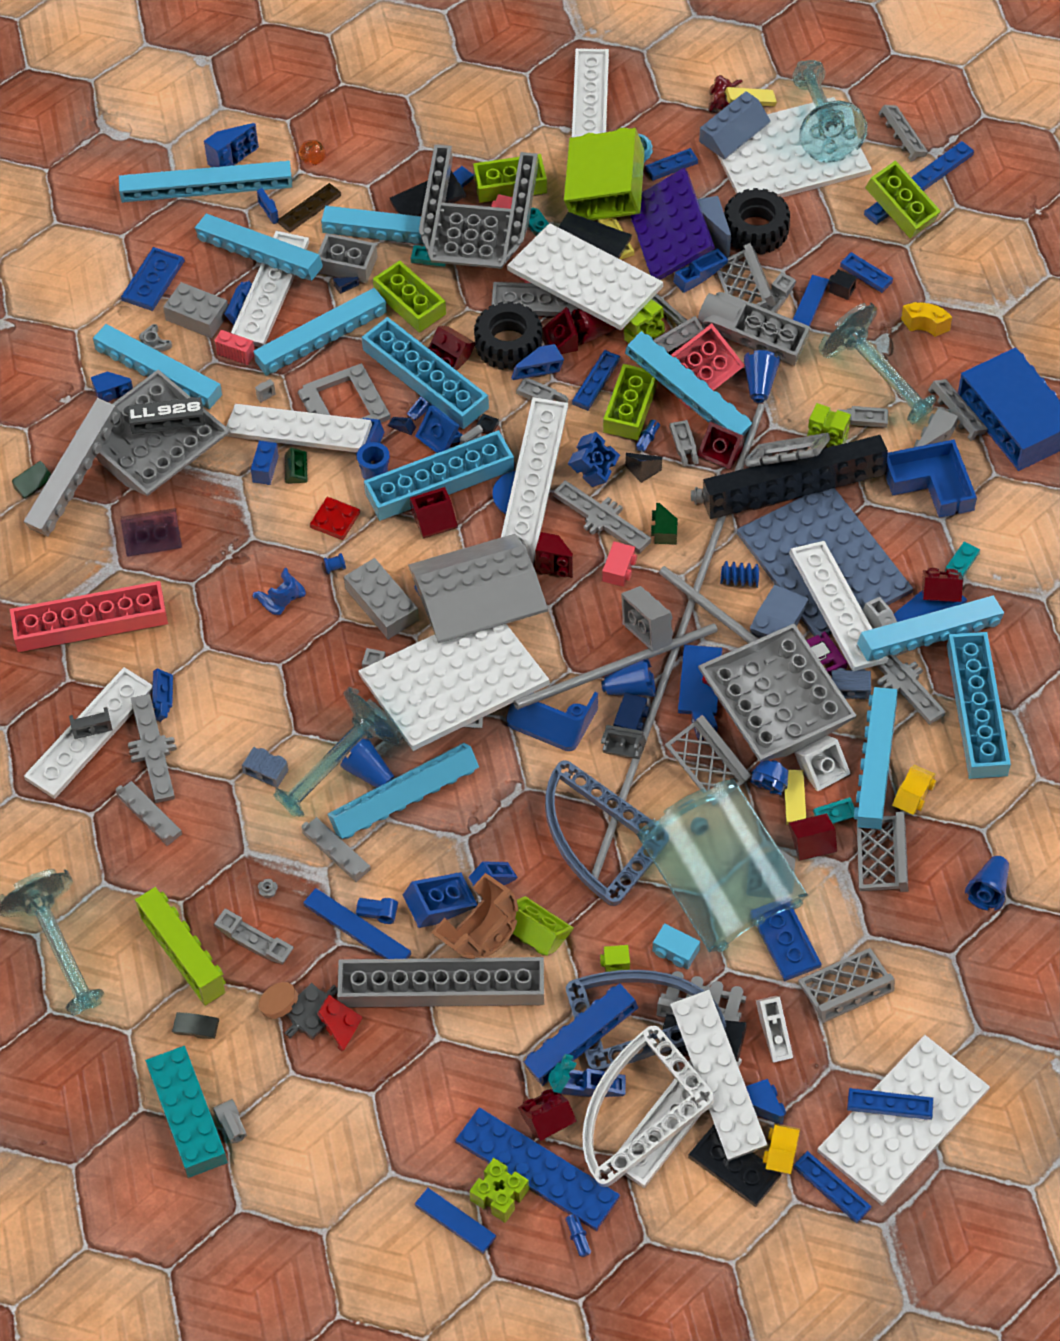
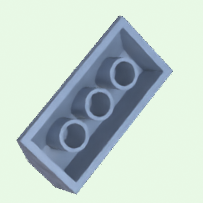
M745 91L700 127L699 142L721 158L726 159L770 123V119L760 101Z

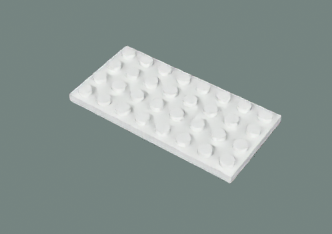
M550 223L507 265L509 272L619 330H622L663 288V281Z
M924 1035L872 1091L933 1097L932 1120L852 1111L817 1148V1152L883 1206L989 1091L990 1086Z

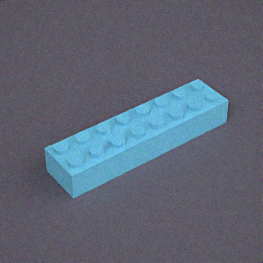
M386 317L362 336L364 352L430 404L454 420L462 429H465L489 409V399L485 392L390 318Z
M498 430L364 480L365 494L379 521L410 510V497L445 487L448 495L513 471L514 456Z
M987 632L949 634L947 652L969 779L1008 776L1011 763Z

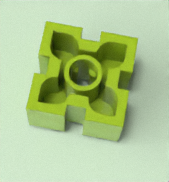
M651 299L625 326L624 340L630 343L641 331L653 339L665 332L664 322L661 320L664 317L663 307Z
M816 403L809 418L807 436L829 433L830 440L826 444L827 448L844 444L849 436L851 414L840 410L834 412L830 410V407Z
M493 1158L484 1170V1180L478 1178L470 1189V1201L482 1209L489 1206L491 1214L506 1223L515 1210L514 1201L516 1200L520 1203L529 1191V1180L516 1171L512 1175L509 1174L508 1166Z

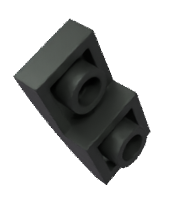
M177 1012L172 1032L179 1035H194L197 1038L215 1039L220 1019L206 1015Z

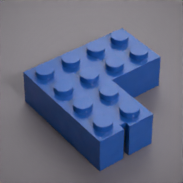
M955 439L888 453L887 475L885 477L892 496L928 489L939 518L955 515L956 511H958V514L975 511L977 496Z

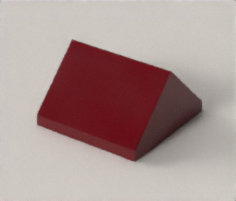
M566 307L542 328L547 344H555L561 354L578 351V334L569 308Z
M709 422L697 455L730 470L741 454L744 435Z
M827 813L788 823L798 861L837 852L836 829Z

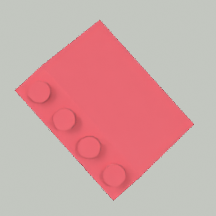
M712 323L671 355L676 357L685 368L692 370L697 378L704 380L713 391L745 366ZM678 398L688 409H691L686 403H684L680 398Z

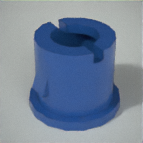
M370 442L359 448L357 461L365 480L388 472L390 453L386 446L378 442Z

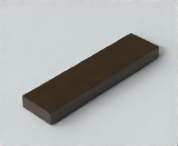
M328 183L279 218L278 223L290 233L324 209L325 206L341 196V192L331 183Z

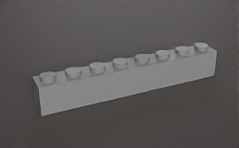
M99 398L96 399L23 521L31 530L48 537L55 529L58 519L65 511V507L72 500L74 492L83 481L84 475L91 468L93 460L102 449L103 443L110 436L115 423L120 419L121 412L115 405Z

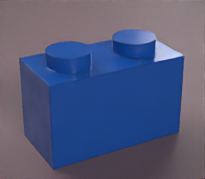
M259 440L251 466L253 483L271 485L279 457L277 443Z

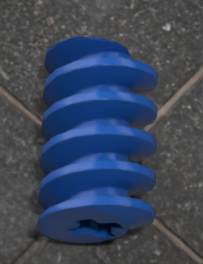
M725 561L721 569L720 584H722L724 579L727 585L733 580L735 586H737L739 581H741L742 586L748 581L749 587H752L755 582L758 588V564H755L752 569L750 563L744 568L742 562H740L738 567H736L735 562H732L729 567L728 561Z

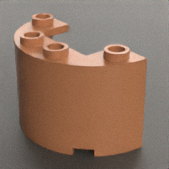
M486 873L472 887L483 900L455 929L444 918L431 932L458 954L470 959L480 956L487 957L498 951L509 940L517 924L515 917L516 911H518V904L515 895L510 889Z

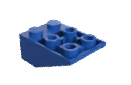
M250 123L217 131L204 140L207 164L210 167L234 166L250 153L256 151L259 148L256 124Z

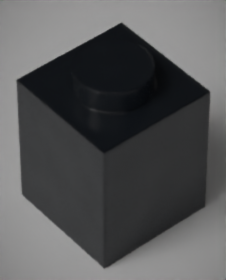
M838 269L829 278V293L848 300L856 288L857 277Z

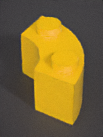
M913 302L903 306L901 320L909 331L924 330L937 337L950 331L952 316L939 306Z
M915 764L911 766L905 780L898 789L892 806L912 815L917 811L921 812L928 791H932L935 787L937 780L934 778L936 774Z
M776 1123L774 1128H770L768 1140L771 1141L769 1151L765 1150L763 1157L766 1169L791 1174L800 1128Z

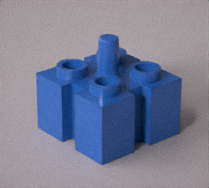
M597 432L581 437L576 447L578 451L572 454L568 465L574 471L583 473V479L591 487L607 482L612 472L609 468L615 466L620 457V454L615 449L604 445L605 440Z

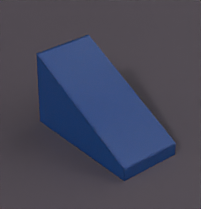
M420 396L407 414L412 419L417 420L432 405Z

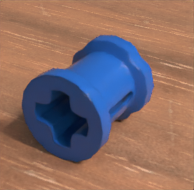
M339 553L336 557L323 558L327 574L341 568L343 570L346 569L342 553Z

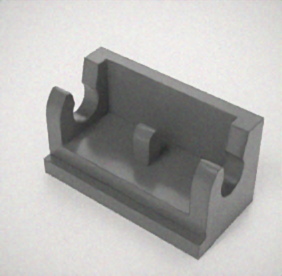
M104 707L103 713L77 719L70 715L69 719L74 739L112 731L108 708Z
M606 725L601 743L604 744L603 753L640 759L646 744L643 731Z

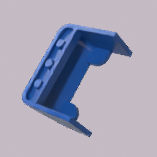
M594 692L587 706L572 704L566 713L540 702L517 710L513 702L508 710L507 725L513 730L564 751H573L579 745L598 710V693Z

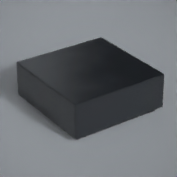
M482 414L476 426L480 425L482 427V433L490 434L495 432L499 425V419Z

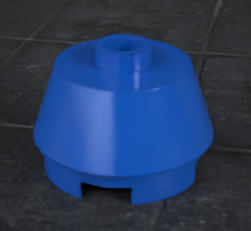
M761 761L751 772L752 778L750 782L758 788L763 787L770 790L772 794L781 795L787 789L789 771L778 761Z

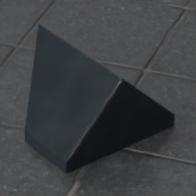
M626 453L625 466L642 483L662 471V457Z

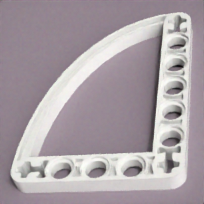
M657 1026L647 1027L621 1051L602 1076L588 1105L583 1126V1150L592 1176L602 1187H608L708 1110L715 1102L712 1090ZM650 1033L657 1034L658 1040L661 1043L657 1044V1042L650 1037ZM645 1045H648L690 1096L601 1166H598L594 1153L593 1135L595 1122L603 1099L621 1070ZM670 1047L672 1053L669 1056H662L660 1053L662 1048ZM675 1063H684L685 1068L683 1071H675L673 1069ZM693 1077L698 1080L695 1087H688L686 1085L689 1078ZM701 1095L708 1096L709 1101L702 1100ZM694 1100L699 1104V1109H697L696 1104L693 1102ZM686 1106H692L694 1112L690 1116H685L682 1113L683 1109ZM675 1119L677 1126L674 1129H668L666 1127L668 1120ZM658 1132L661 1134L659 1141L651 1142L649 1140L650 1134ZM636 1145H641L644 1147V1151L640 1155H634L632 1153L633 1148ZM618 1159H626L627 1165L624 1168L616 1167ZM612 1165L614 1171H616L617 1173L614 1174L613 1171H611V1169H610L609 1166ZM603 1172L605 1174H608L609 1179H601L602 1177L600 1174Z

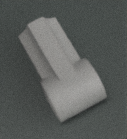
M233 1099L213 1107L220 1125L222 1124L230 1143L242 1141L247 1136V1133L241 1123L240 1115Z

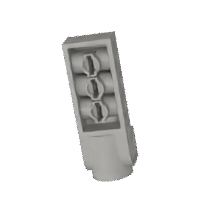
M718 292L716 295L708 293L698 316L703 329L712 323L724 339L727 338L754 350L773 352L776 358L779 356L780 360L794 366L810 332V326L724 292Z

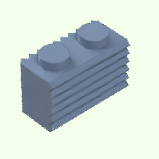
M845 668L832 670L831 678L845 699H869V695H871V671H866L865 669L852 671Z
M253 747L242 764L244 774L276 788L279 787L289 770L287 761L279 755L273 756L263 748Z

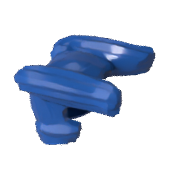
M284 568L281 573L284 582L277 589L270 588L268 590L269 595L261 591L253 592L252 595L254 599H257L274 615H281L291 601L306 595L304 587L289 574L287 568Z

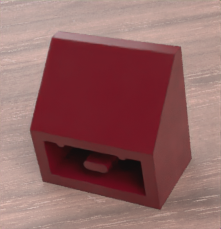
M438 326L428 349L457 371L469 359L476 343L449 326Z
M445 487L410 497L411 512L423 539L458 528L453 506Z
M540 532L535 550L536 571L543 574L549 573L560 577L573 578V553L559 535Z
M938 568L923 570V600L962 602L963 577L961 572H958L956 569L939 571Z
M553 1089L543 1091L540 1096L528 1099L523 1102V1105L518 1107L531 1132L540 1141L577 1122L568 1099L562 1094L554 1092Z

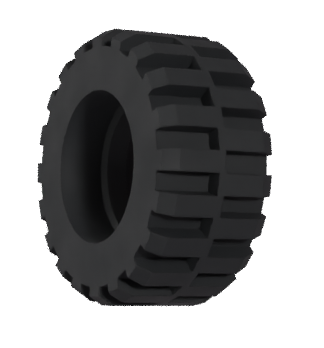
M746 189L742 193L739 192L734 197H731L725 206L724 215L734 248H739L740 251L745 250L744 246L751 243L755 252L761 255L767 251L770 253L775 248L778 249L786 241L789 234L790 211L788 204L781 196L778 197L777 193L773 191L768 192V189ZM751 217H760L766 219L769 223L756 226L748 224L744 220Z
M508 301V303L499 302L496 306L493 304L488 307V310L485 309L481 312V316L479 315L476 319V324L474 325L476 352L485 363L488 362L492 367L496 366L501 370H504V368L514 370L520 361L542 346L541 320L534 311L532 312L531 308L528 306L524 307L521 303L513 304V302ZM503 331H515L522 334L520 338L513 341H503L494 337Z

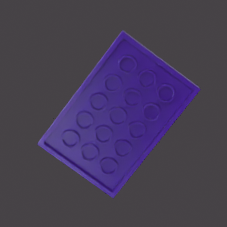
M685 168L642 192L640 214L630 215L651 276L662 280L715 249L688 171Z

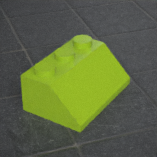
M524 896L517 899L518 911H516L515 917L517 924L512 934L519 937L522 943L534 947L541 955L548 956L556 952L574 928L528 897Z

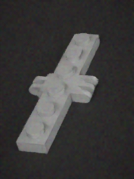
M566 480L553 492L555 498L587 518L584 529L586 531L590 529L589 533L592 535L597 531L601 532L604 530L622 543L634 546L635 551L639 554L651 543V537L618 516L623 507L621 505L617 506L615 501L611 503L612 499L609 497L600 504Z
M888 655L887 663L877 665L885 675L877 681L878 685L882 686V688L900 691L929 725L945 716L946 711L919 683V674L923 672V669L918 667L916 662L910 665L908 663L902 664L895 655Z
M150 694L131 697L140 740L128 743L129 753L132 756L131 761L139 762L145 760L155 803L173 800L175 796L165 756L169 755L170 751L177 749L176 744H173L175 739L174 737L166 738L165 735L160 736Z

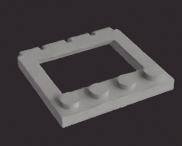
M362 363L302 385L303 388L297 392L308 413L330 415L318 392L351 380L370 415L360 419H378L381 423L391 419L389 411Z
M829 433L758 444L744 460L745 465L749 468L761 466L762 464L767 465L817 456L829 442ZM797 449V451H793V453H789L790 450ZM779 452V454H775V456H771L772 453Z

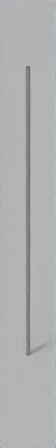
M760 403L757 406L735 471L744 468V460L749 454L765 408L764 404ZM726 516L718 518L693 586L697 592H700ZM691 598L688 600L675 638L684 635L696 603ZM680 647L672 649L667 659L642 730L646 742ZM632 758L619 794V797L625 801L640 759ZM611 817L591 873L597 880L618 824V820Z

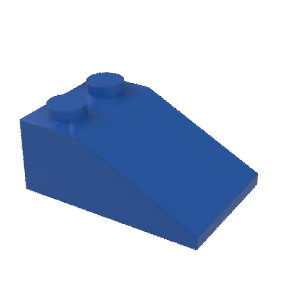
M461 872L412 881L403 893V897L419 928L439 924L444 918L448 920L472 910L478 905Z

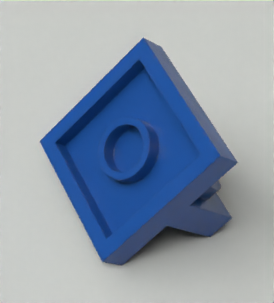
M433 405L429 406L415 437L433 451L439 453L449 449L451 444L460 442V437L463 434L458 431L459 424Z

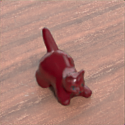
M718 75L709 90V94L712 97L709 102L708 111H712L714 107L717 110H723L727 107L729 102L726 100V88H735L743 80L739 79L731 83L729 79Z

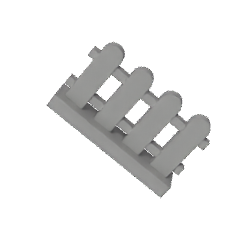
M679 971L672 973L674 976L684 978L683 974ZM695 976L691 979L692 983L704 991L710 990L712 998L718 1006L721 997L728 999L726 1009L720 1008L725 1020L739 1022L742 1014L738 1012L741 1002L745 1003L746 996H743V989L741 987L734 986L731 992L723 991V984L719 981H715L711 984V987L703 986V979L701 977ZM668 986L666 994H661L657 1004V1016L666 1017V1014L674 1015L670 1004L684 999L678 997L679 989Z

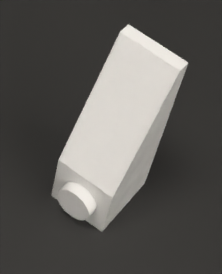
M772 996L756 1000L760 1022L772 1062L793 1058L780 997Z

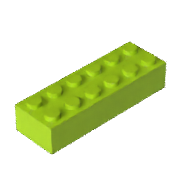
M154 887L136 898L135 902L141 920L204 1006L225 994L224 985L226 983L222 977L224 974L218 965H213L211 955L207 950H202L198 937L196 935L192 936L186 921L181 922L178 918L180 915L174 906L170 907L167 903L169 900L163 891L159 892Z

